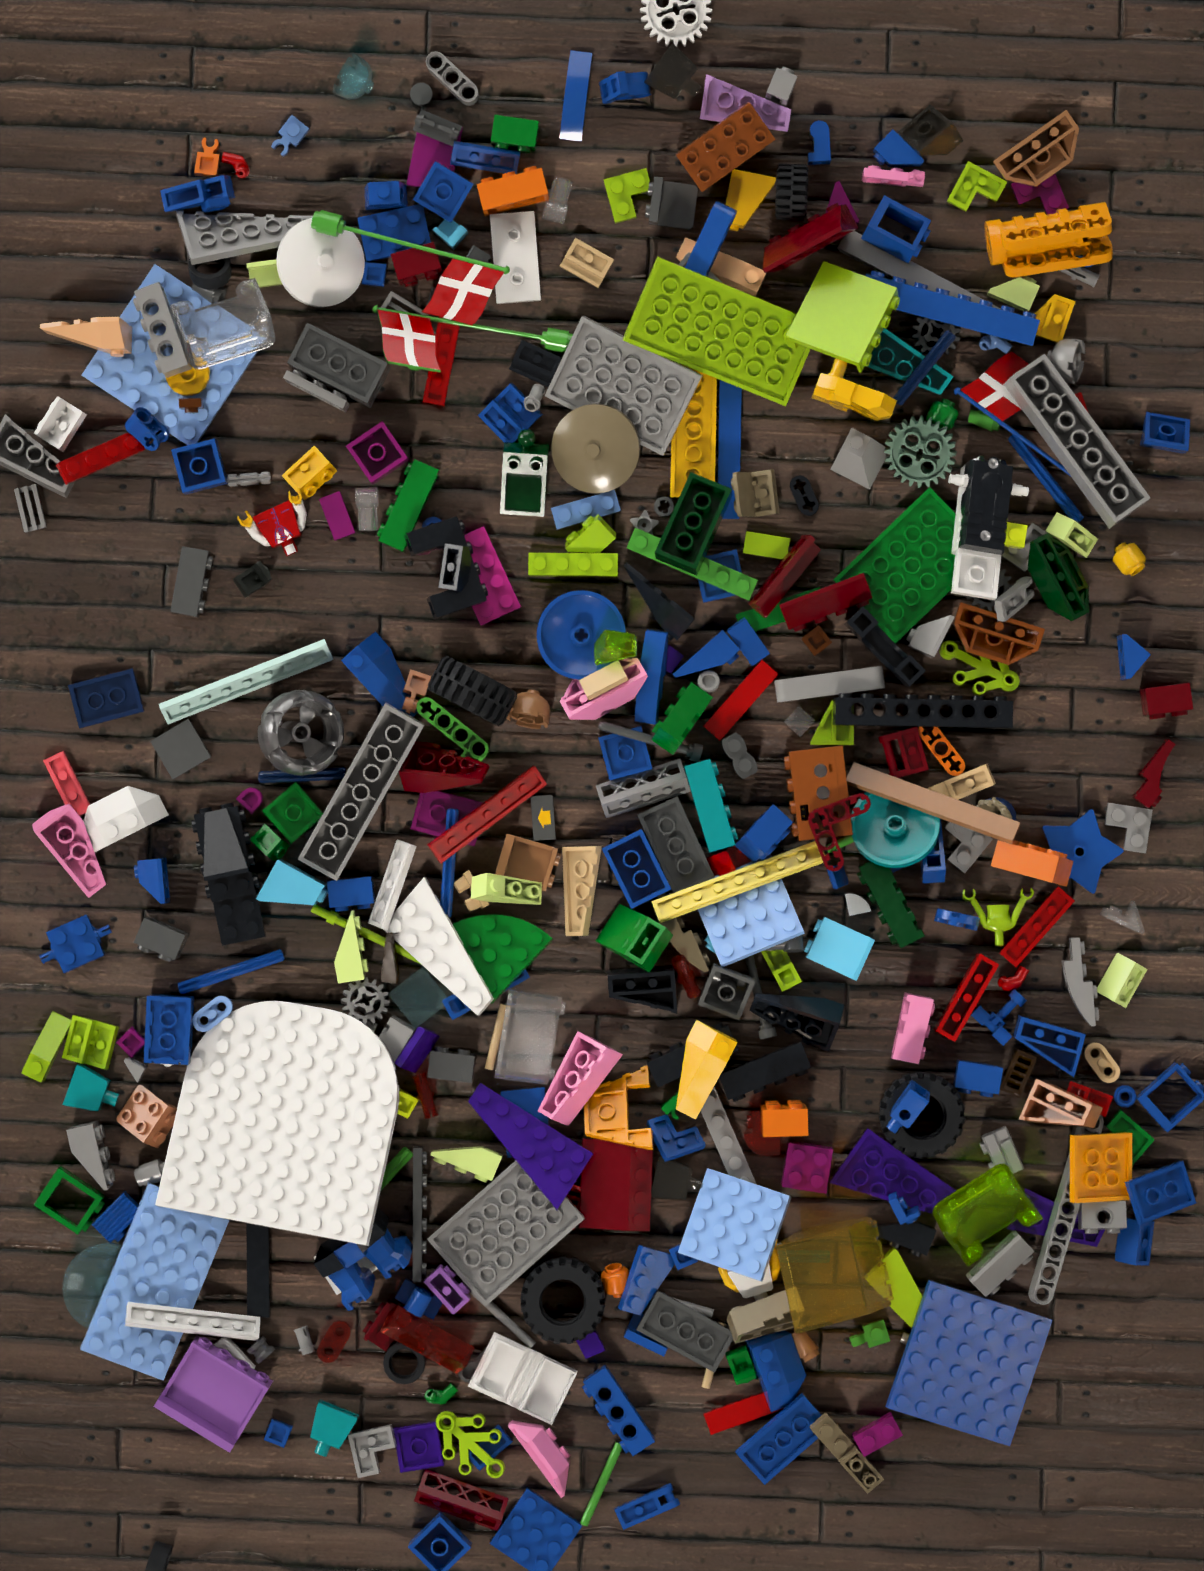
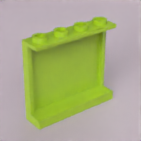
M823 261L786 334L788 346L796 349L798 344L853 364L857 366L858 372L862 373L864 367H867L871 361V353L874 347L877 348L881 341L883 329H887L889 326L892 311L898 308L900 297L898 296L897 287Z

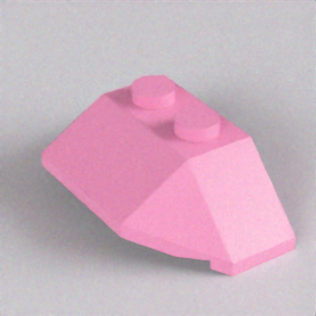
M619 658V662L629 680L590 701L579 680L573 679L564 697L560 700L570 720H596L634 699L648 677L639 659Z
M514 1420L509 1422V1429L560 1498L564 1497L570 1463L568 1459L570 1454L566 1448L558 1446L555 1442L557 1437L551 1428L546 1429L544 1425Z

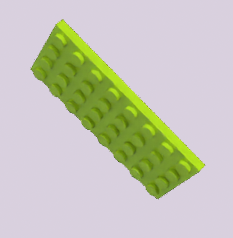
M658 256L622 339L625 342L783 406L787 405L810 352V348L798 344L797 348L794 349L787 344L786 334L797 313Z

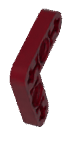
M862 793L855 794L814 809L809 813L808 823L823 864L828 870L838 871L844 864V858L831 825L868 811L871 803L867 795ZM858 797L861 800H866L863 810L855 807L852 809L854 813L849 814L850 811L845 803L846 801L850 800L851 805L857 802L856 798ZM836 805H842L846 810L845 815L841 818H837L833 814V808ZM817 812L819 815L824 816V819L821 820L823 827L828 825L829 830H822L818 834H816L815 829H819L817 823L812 822V819L815 818L814 814ZM827 833L831 835L832 843L824 847L820 844L819 839L821 835ZM834 846H836L837 851H832L835 858L839 857L840 859L835 868L827 863L830 860L829 853L823 854V850H830Z

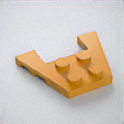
M648 1065L641 1067V1070L631 1074L630 1072L622 1075V1078L615 1081H608L599 1085L584 1105L586 1137L653 1150V1131L651 1128L629 1130L628 1089L650 1087V1069Z

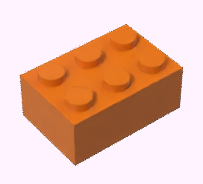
M531 166L523 169V173L515 174V171L502 174V178L494 180L493 177L481 179V183L476 185L484 216L548 201L549 195L542 168L537 169V166Z
M998 840L991 866L1067 887L1074 861L1067 859L1068 854L1016 840L1013 841V844Z
M766 1100L765 1104L760 1105L761 1133L763 1137L808 1136V1108L801 1100H787V1104H779L778 1100Z

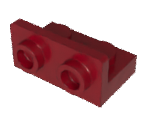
M388 1299L386 1304L384 1302L380 1303L375 1311L378 1316L374 1322L369 1320L363 1329V1332L366 1333L363 1339L371 1341L384 1351L388 1350L411 1315L410 1312Z

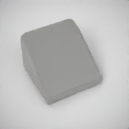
M130 1056L126 1057L124 1063L136 1082H140L147 1069V1065Z

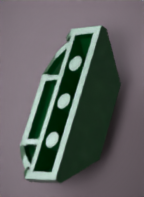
M1049 533L1031 541L1028 570L1047 607L1070 621L1089 612V586L1069 548L1053 538Z

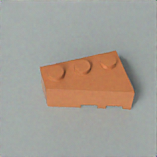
M1036 1078L1019 1120L1094 1128L1103 1108L1048 1081Z

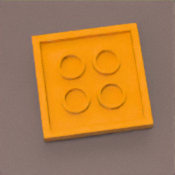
M1132 1133L1070 1135V1202L1088 1203L1130 1200L1125 1182L1132 1179Z

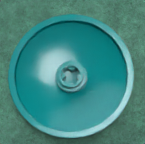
M869 792L864 793L870 799V808L865 813L852 817L851 823L854 844L866 859L879 866L902 868L921 861L932 851L940 833V818ZM860 798L855 807L863 810L866 800H861Z

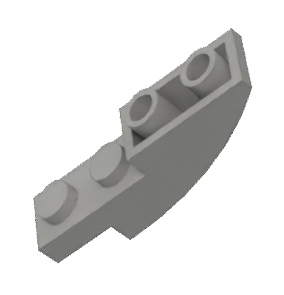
M1069 937L1070 960H1061L1065 983L1080 1015L1088 1025L1096 1026V1021H1099L1098 1007H1094V999L1097 998V987L1090 980L1083 981V977H1087L1086 964H1082L1081 955H1085L1084 941L1080 942V937Z

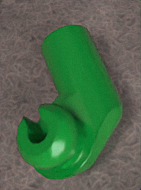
M450 1383L444 1390L428 1389L424 1396L427 1402L431 1404H445L458 1389L453 1383Z

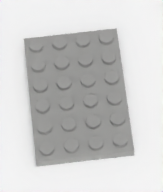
M583 315L546 391L545 397L571 410L587 404L612 406L623 412L634 424L639 435L640 445L664 456L703 375L675 361L622 340L623 335Z
M514 1161L427 1240L486 1307L580 1224L585 1217L568 1197L565 1198L558 1211H556L532 1179Z

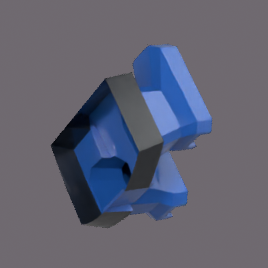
M378 1207L369 1246L328 1239L320 1245L314 1261V1265L322 1277L328 1276L342 1292L341 1302L348 1311L353 1310L352 1303L354 1301L356 1303L362 1300L366 1301L372 1295L376 1279L369 1268H360L357 1261L366 1256L375 1264L385 1279L392 1277L390 1270L394 1269V1271H397L401 1267L404 1269L410 1262L413 1244L407 1236H398L396 1238L391 1236L387 1229L389 1217Z

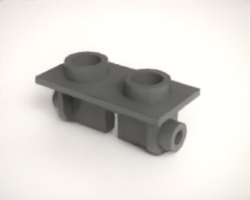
M421 110L415 119L413 131L453 147V143L457 141L462 126Z

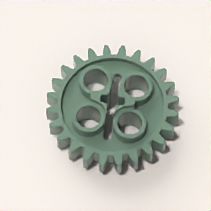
M923 415L920 416L919 421H916L911 416L910 423L903 419L902 427L896 424L894 427L896 432L890 431L889 437L891 439H887L885 442L889 447L884 450V453L890 454L885 458V462H892L888 469L896 470L894 477L901 475V483L908 479L910 487L914 482H917L918 488L921 487L922 482H925L926 486L930 487L931 480L938 484L939 477L945 479L947 476L945 471L951 473L952 467L950 465H954L956 462L952 457L957 454V451L952 449L956 446V442L949 441L953 434H945L947 426L940 429V421L932 424V417L927 422H924ZM913 434L918 437V441L911 442L907 436ZM936 441L940 447L934 449L930 447L929 442ZM919 449H923L922 455L918 454ZM901 456H910L912 458V462H904ZM923 462H931L934 468L926 469L923 466Z

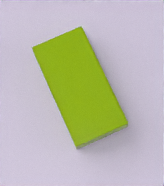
M746 531L743 554L783 560L788 554L790 538Z

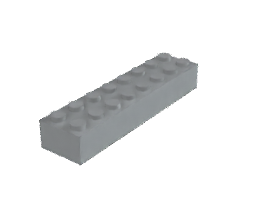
M1045 354L1006 381L1004 386L1109 529L1150 499L1145 489Z
M385 702L300 853L299 861L335 881L338 880L422 731L424 723Z

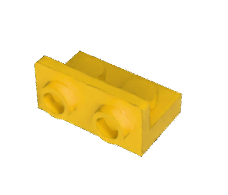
M313 446L282 477L297 493V488H299L302 498L307 500L325 482L329 481L337 470Z

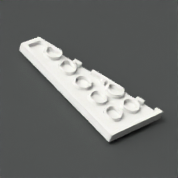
M423 877L393 913L389 928L384 931L393 933L396 942L476 1015L480 1016L494 998L482 976L479 975L472 958L465 950L464 944L448 915L445 914L438 897L431 889L428 879Z

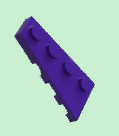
M1025 1188L1006 1229L1045 1236L1054 1201ZM1062 1206L1063 1213L1067 1214L1070 1209ZM1077 1214L1070 1242L1097 1247L1105 1230H1098V1234H1085V1230H1078ZM1061 1223L1056 1226L1055 1231L1057 1235H1061L1064 1232V1227Z

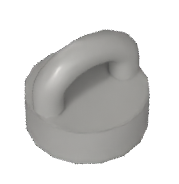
M707 670L699 675L697 684L699 688L710 694L718 689L720 679L717 673Z

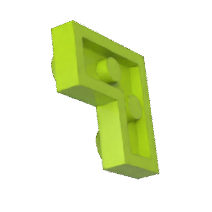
M968 161L947 202L965 212L968 210L976 193L997 202L1007 181Z
M647 168L603 179L615 224L637 218L631 196L648 192L650 179Z

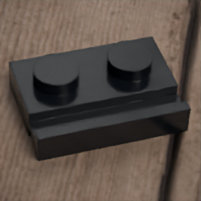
M522 339L509 370L549 387L562 357Z

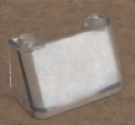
M255 278L241 282L236 287V297L198 309H194L193 304L189 301H180L170 305L188 360L194 369H203L268 348L275 342L276 337L272 318Z
M513 988L509 989L495 1071L496 1079L548 1085L549 1081H553L555 1068H551L559 1015H564L566 1002H562V996Z

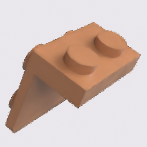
M138 1085L116 1120L143 1143L159 1148L174 1125L177 1107L164 1102L145 1086Z

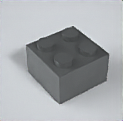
M148 916L143 919L133 943L138 944L137 948L147 953L157 952L159 953V958L170 962L180 958L190 933Z

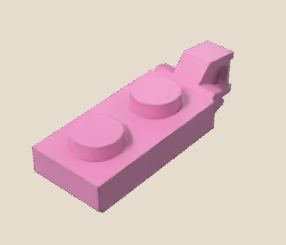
M872 165L864 168L862 181L906 187V185L923 187L925 172L914 169L908 173L903 172L904 170L900 168L881 170V167Z

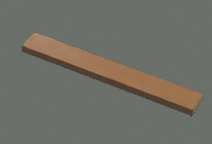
M853 762L846 777L847 785L1009 844H1013L1020 828V822L855 762Z

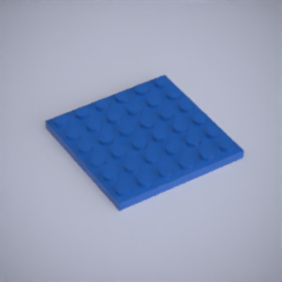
M928 1279L885 1407L1010 1446L1053 1320Z

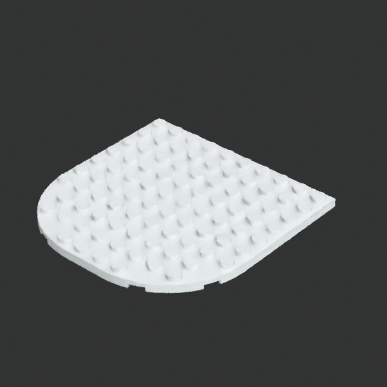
M264 1001L246 1005L232 1011L230 1015L205 1033L191 1055V1061L187 1066L155 1205L369 1246L399 1106V1085L395 1071L396 1067L384 1043L370 1028L359 1020L331 1009L283 1001Z

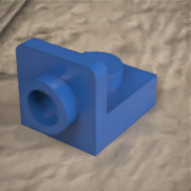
M897 1191L888 1195L889 1203L900 1225L913 1223L921 1215L919 1206L908 1209L904 1197H899Z

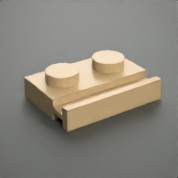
M575 238L560 267L599 288L614 259Z

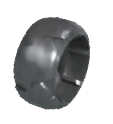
M294 690L277 696L267 705L261 715V724L258 726V741L264 756L278 770L300 776L315 774L328 767L338 756L337 751L344 741V725L340 713L336 711L333 703L325 696L312 691ZM300 707V722L287 721L283 723L281 721L289 709ZM315 715L321 717L324 727L323 740L320 739V741L310 737L311 730L307 725ZM290 741L302 743L307 758L293 759L287 756L288 753L286 750L281 749V747Z

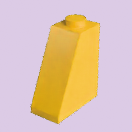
M736 169L732 170L725 205L737 210V213L729 230L738 231L739 228L744 229L774 187L776 177Z

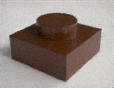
M202 398L179 399V408L185 410V413H198V409H204V401Z
M819 625L801 638L814 656L832 643Z

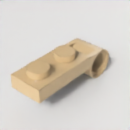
M986 763L927 789L959 800L993 786L996 782Z

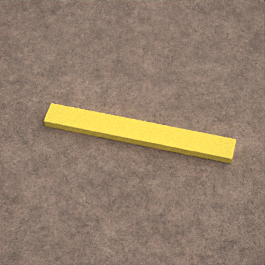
M813 841L651 901L659 923L822 864L823 861L816 842Z

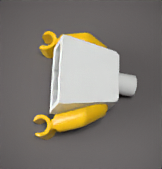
M774 1246L762 1282L719 1267L718 1271L724 1285L736 1293L740 1292L743 1298L754 1296L755 1300L758 1301L768 1297L767 1292L773 1289V1282L777 1280L781 1268L779 1251Z

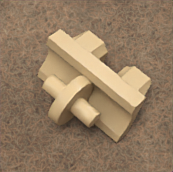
M469 870L461 874L462 877L454 883L459 894L468 888L471 891L473 876ZM471 897L464 901L469 911L478 908L482 909L489 905L487 901L471 899Z

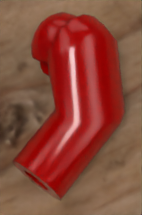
M223 152L221 162L233 165L237 177L245 178L249 175L250 168L243 156Z

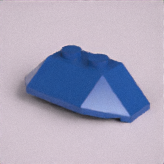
M784 1330L745 1341L770 1411L773 1412L786 1407L795 1399L806 1377L791 1333Z

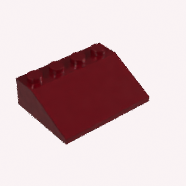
M838 203L826 208L827 213L820 216L819 213L807 219L808 223L801 227L798 224L788 229L789 234L781 237V235L770 239V244L764 247V273L784 270L858 229L847 205L839 206Z
M582 1138V1147L593 1153V1156L581 1173L579 1211L585 1219L579 1224V1228L650 1231L653 1150L596 1138Z

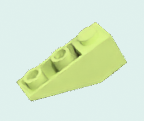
M484 873L472 877L471 899L498 903L541 905L542 882Z
M355 910L350 912L334 961L338 983L364 980L365 972H369L368 961L363 959L362 951H365L363 937L359 938L358 930L361 929V921L359 916H355Z
M484 1146L438 1149L431 1152L435 1162L446 1165L448 1162L455 1165V1170L464 1174L467 1171L474 1173V1178L485 1183L487 1180H493L503 1154Z

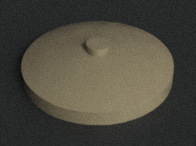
M587 404L572 410L559 422L553 434L551 452L558 473L569 485L587 493H605L618 488L632 476L640 459L641 446L634 424L623 412L605 404Z

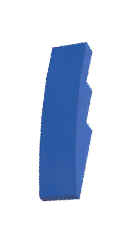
M649 629L645 632L640 663L648 677L636 695L635 722L654 725L658 723L659 701L662 699L663 677L666 675L668 632Z

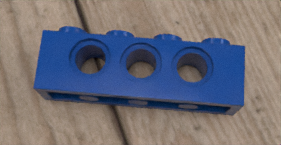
M606 1364L583 1379L585 1385L582 1388L589 1398L593 1396L597 1402L594 1405L601 1416L605 1415L609 1420L607 1426L613 1435L616 1433L622 1440L619 1443L626 1454L630 1452L634 1456L655 1442V1437ZM601 1388H608L611 1391V1395L608 1398H602L598 1392ZM615 1406L621 1407L624 1411L619 1417L613 1416L611 1413V1409ZM626 1425H633L636 1428V1432L633 1435H627L623 1429Z

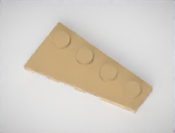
M602 846L562 847L566 936H588Z

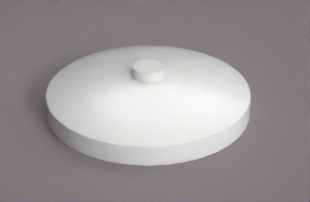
M312 218L295 224L282 238L277 251V271L283 286L296 300L313 307H329L348 299L360 285L365 268L364 253L358 238L353 232L344 230L343 234L339 233L338 237L316 232V229L311 228Z

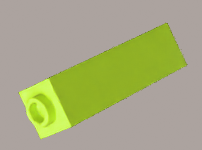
M892 1247L862 1278L912 1328L923 1296L898 1250Z

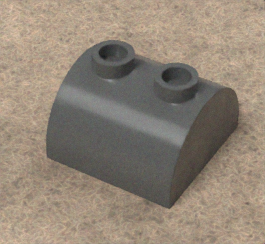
M713 963L698 1005L740 1021L756 979Z

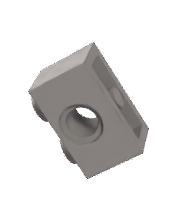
M1126 1201L1080 1204L1078 1230H1085V1234H1098V1230H1107V1234H1118L1120 1230L1127 1228ZM1099 1212L1105 1213L1107 1217L1105 1224L1098 1221L1097 1216Z

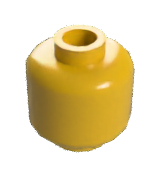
M1123 542L1115 548L1114 551L1116 553L1113 556V562L1122 574L1134 576L1144 569L1146 556L1135 543L1126 544Z

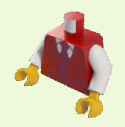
M297 488V496H292L289 490L288 501L256 516L251 517L250 513L245 511L248 516L247 519L241 520L239 516H237V519L254 540L272 548L282 546L286 556H290L298 552L294 539L302 536L301 531L305 529L307 512L302 500L301 490Z

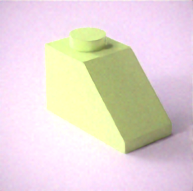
M1024 276V278L1019 277L991 288L987 296L1021 311L1029 312L1040 286L1036 284V280Z
M1056 512L1045 530L1053 538L1086 558L1098 538L1075 520Z

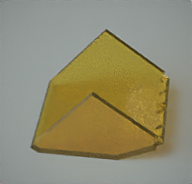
M865 1217L804 1228L776 1245L795 1334L868 1315L891 1305V1300L894 1297L891 1284H886V1281L889 1280L886 1262L881 1261L885 1257L881 1240L876 1239V1237L880 1236L876 1220L872 1221V1218Z

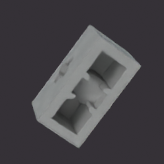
M782 67V69L776 68L765 99L786 107L796 84L797 76L794 75L795 72L786 67Z

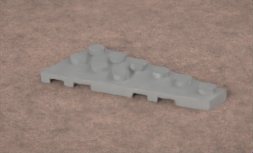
M176 210V217L191 265L277 248L291 227L303 220L313 218V216L300 215L276 218L274 214H266V217H254V214L226 212H219L217 215H204L202 211H196V214H184V211Z

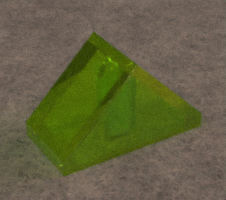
M604 630L594 643L595 665L637 656V636L635 634Z

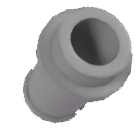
M540 384L532 386L529 396L524 399L526 410L535 412L540 409V401L546 392L544 386Z
M308 1326L295 1329L294 1332L300 1347L298 1351H301L302 1355L314 1352L316 1345L312 1343Z

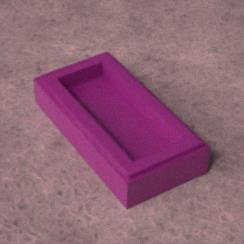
M340 491L319 499L334 541L356 533Z

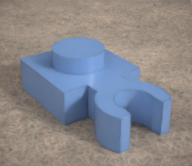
M291 115L278 131L282 138L275 140L271 147L275 150L278 145H283L284 150L281 152V156L284 157L289 152V145L292 144L297 147L310 129Z

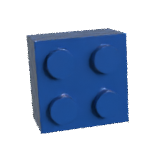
M215 438L171 450L183 494L187 495L228 484L218 442Z
M773 804L736 842L735 846L753 863L759 858L763 861L777 847L776 845L791 832L788 827L793 822Z
M440 1511L409 1542L408 1548L431 1571H448L471 1548L472 1542Z

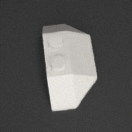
M127 786L89 805L83 822L94 852H97L169 814L159 795Z

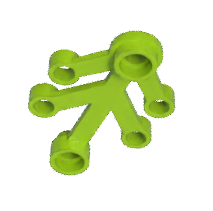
M951 640L945 641L940 646L939 653L942 658L951 660L955 657L975 668V670L968 672L957 671L953 675V682L956 685L960 686L966 681L984 676L996 679L987 683L982 681L976 682L972 687V691L976 696H982L985 692L999 688L1005 692H1012L1019 686V676L1016 672L1009 670L1008 665L998 662L999 671L992 667L990 659L979 656L980 660L958 649V645ZM946 646H952L953 652H949ZM961 675L963 681H958L956 676ZM1006 677H1010L1012 679L1011 684L1006 682ZM977 685L982 686V692L977 691Z
M443 1411L436 1418V1426L443 1432L444 1449L442 1456L444 1459L452 1460L456 1456V1448L452 1446L453 1434L459 1439L460 1465L458 1470L462 1475H468L473 1470V1465L469 1461L470 1449L487 1465L486 1472L490 1477L499 1478L505 1471L504 1462L500 1459H493L476 1443L488 1441L493 1444L498 1443L502 1438L501 1431L492 1429L490 1432L465 1433L459 1426L481 1428L486 1422L484 1415L478 1413L473 1417H457L451 1411ZM475 1418H480L482 1424H477ZM444 1419H450L451 1425H446ZM491 1433H496L498 1435V1439H493L491 1437ZM446 1450H452L453 1456H448ZM493 1464H498L500 1470H494ZM462 1465H468L469 1471H464Z

